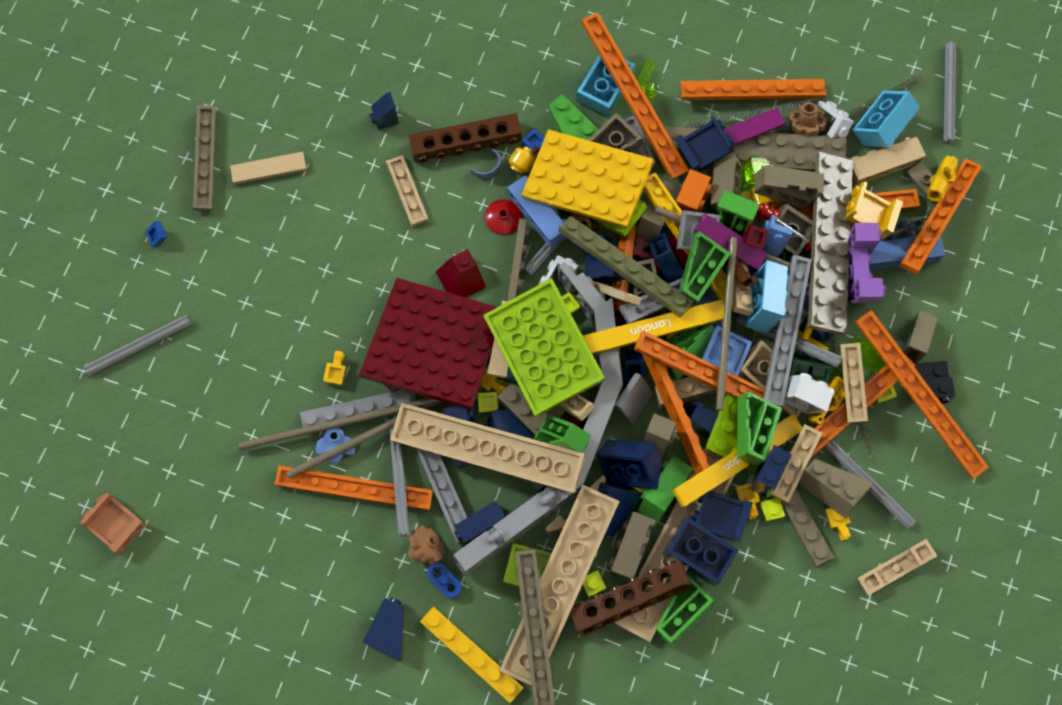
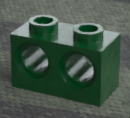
M794 353L789 376L805 373L812 376V379L815 381L829 384L833 366L817 358L807 357V355L804 357V355L800 356V354Z

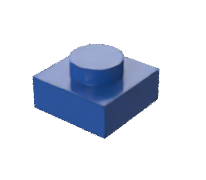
M533 129L522 139V144L534 151L533 147L537 146L540 148L542 146L544 137L536 129Z
M154 221L145 231L152 247H159L167 238L161 221Z

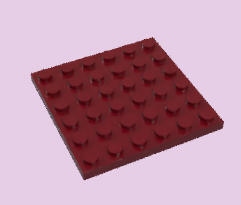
M396 278L360 370L359 377L472 410L495 338L483 315L494 310L497 306Z

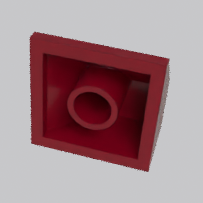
M468 249L452 256L436 271L437 277L448 293L467 298L486 288L478 266Z

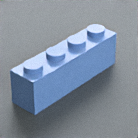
M525 175L507 187L509 197L552 249L567 239V237L558 232L559 227L565 220L560 219L555 207L522 198L521 194L528 180Z
M916 235L901 239L891 237L879 241L871 253L869 270L900 266L917 238ZM942 236L925 263L940 262L944 258L945 251Z

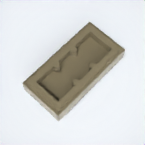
M920 161L908 170L906 175L927 198V190L931 184L930 178L933 174Z

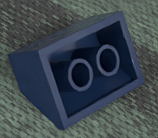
M607 440L596 453L608 484L657 490L662 459L655 443Z

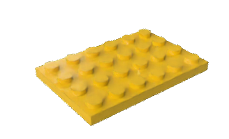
M548 129L521 196L524 199L628 229L654 160Z

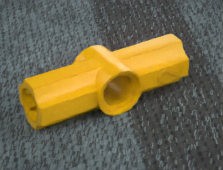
M945 156L936 174L930 178L931 184L927 190V198L929 200L940 202L944 198L950 183L956 179L955 173L959 164L955 156Z

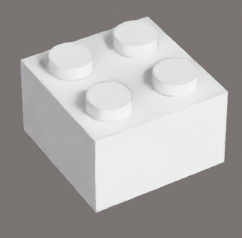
M805 373L791 375L788 379L784 403L806 414L827 412L834 389L828 387V384L825 382L813 380L812 376Z

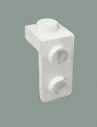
M819 101L818 105L836 118L827 135L832 139L835 137H846L854 122L848 117L849 114L843 110H838L836 108L837 105L831 101Z
M557 255L555 261L551 260L547 268L549 272L547 276H542L539 284L553 278L559 265L564 262L568 266L571 265L576 273L578 265L570 258L564 259Z

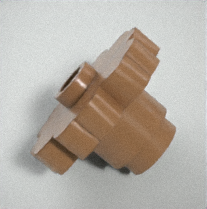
M805 103L801 108L798 106L797 110L791 111L789 116V124L792 125L791 130L796 134H804L807 137L818 135L819 131L825 130L827 118L824 117L825 112L813 103Z
M420 526L411 532L412 536L409 537L410 549L408 550L411 560L424 563L428 561L430 565H434L443 559L442 555L445 553L444 545L439 541V536L431 528L426 529L424 526Z

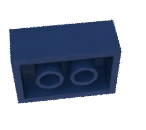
M687 517L680 523L663 554L673 561L680 560L684 568L712 586H715L722 580L738 549Z

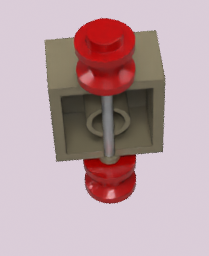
M769 203L760 204L756 213V219L763 218L769 221L773 214L776 216L775 224L793 229L792 236L782 251L790 256H798L804 246L805 251L811 250L812 237L810 238V236L812 235L813 226L811 219L788 204H783L774 211L769 209Z

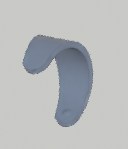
M491 148L490 151L498 159L497 166L489 172H478L471 168L470 171L474 176L487 180L494 178L500 172L501 157L495 149Z

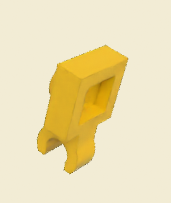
M335 351L333 363H327L323 378L324 383L343 386L347 369L346 366L342 365L345 356L343 352Z
M487 366L480 386L488 391L493 388L500 394L510 384L505 380L497 379L498 377L488 376L489 366Z
M753 483L735 487L739 501L745 502L747 500L753 502L748 517L749 520L756 519L759 516L755 504L760 502L758 493L750 489Z
M832 508L825 509L824 512L830 529L837 528L841 541L849 539L851 535L846 525L851 523L849 516L845 519Z

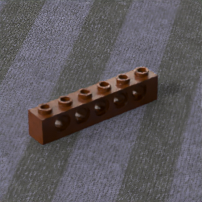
M517 113L409 135L413 160L420 163L433 158L442 159L452 154L461 155L467 151L476 152L487 147L496 148L506 143L515 144L522 140ZM500 130L506 131L504 134L498 133ZM481 134H487V135H488V136L485 137V138L480 137ZM465 137L470 138L468 141H462ZM446 141L452 142L450 145L443 144ZM427 145H433V146H434V147L431 148V149L425 148Z
M670 561L659 570H650L647 575L641 578H633L628 584L615 586L610 592L605 594H597L588 602L577 603L571 609L570 614L577 632L583 637L692 588V584L681 561ZM671 577L669 583L663 584L664 578ZM653 585L651 591L644 592L646 586ZM634 593L633 599L626 600L628 594ZM615 601V606L608 609L609 603ZM597 610V614L594 617H589L591 611Z

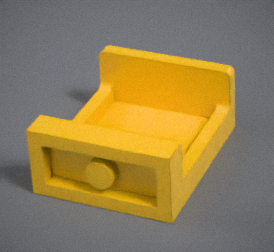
M864 181L859 186L856 185L851 192L852 199L846 207L845 219L854 224L879 223V229L882 230V239H885L894 232L903 202L898 199L891 203L866 190L868 183Z

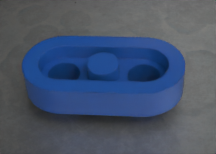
M437 563L428 568L427 575L429 580L444 596L455 598L461 593L459 580L443 564ZM441 571L442 574L440 577H435L434 573ZM450 585L455 586L453 592L448 591Z

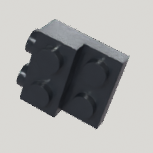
M947 361L915 364V369L942 404L951 402L955 397L953 379L949 376Z

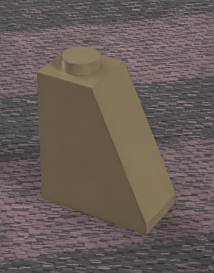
M919 311L916 314L902 348L903 353L914 363H919L927 354L938 319L927 311Z

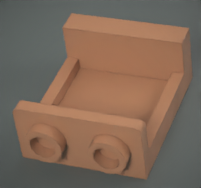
M109 493L101 495L96 500V505L92 510H88L83 515V520L80 522V524L90 530L118 555L125 551L147 525Z

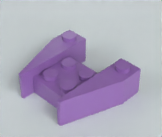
M855 223L850 231L848 244H850L848 251V303H880L883 297L886 296V285H883V278H873L872 273H869L871 253L879 241L882 240V230L879 229V223Z

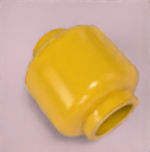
M526 146L523 149L516 148L509 159L510 168L520 175L529 173L536 160L533 156L534 151Z

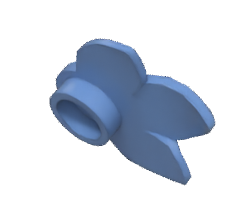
M339 427L328 429L324 437L318 440L316 444V454L321 455L351 440V438L344 436V432ZM336 432L338 437L334 440L331 439V434ZM355 446L328 459V461L333 465H337L343 453L354 455Z

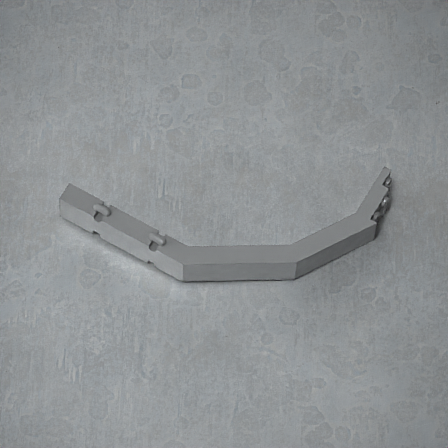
M566 262L559 265L557 280L581 306V311L592 324V333L616 327L612 298L605 301L604 294L600 290H596L593 280L589 276L586 277L583 272L576 276V271L571 265L568 266ZM618 348L595 354L596 362L606 380L599 383V391L593 404L595 408L590 412L583 429L591 437L588 446L582 451V453L586 454L575 494L548 486L540 494H536L496 523L489 531H485L453 555L454 562L465 577L548 518L554 511L556 512L578 496L582 485L585 483L623 384Z

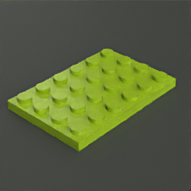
M552 278L483 315L535 417L606 380Z

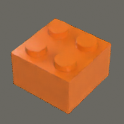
M692 169L689 170L676 200L681 210L702 213L704 203H706L712 187L709 184L711 177Z

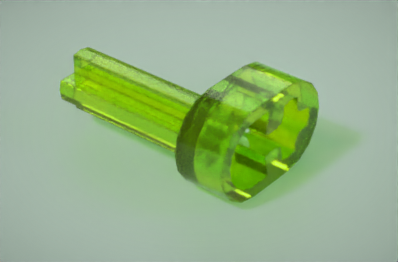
M652 59L645 61L637 79L648 99H654L658 91V87L654 83L649 82L656 65Z

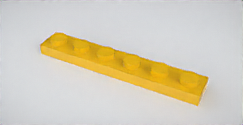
M432 607L420 621L510 704L524 689L514 678L499 671L500 666L435 607Z

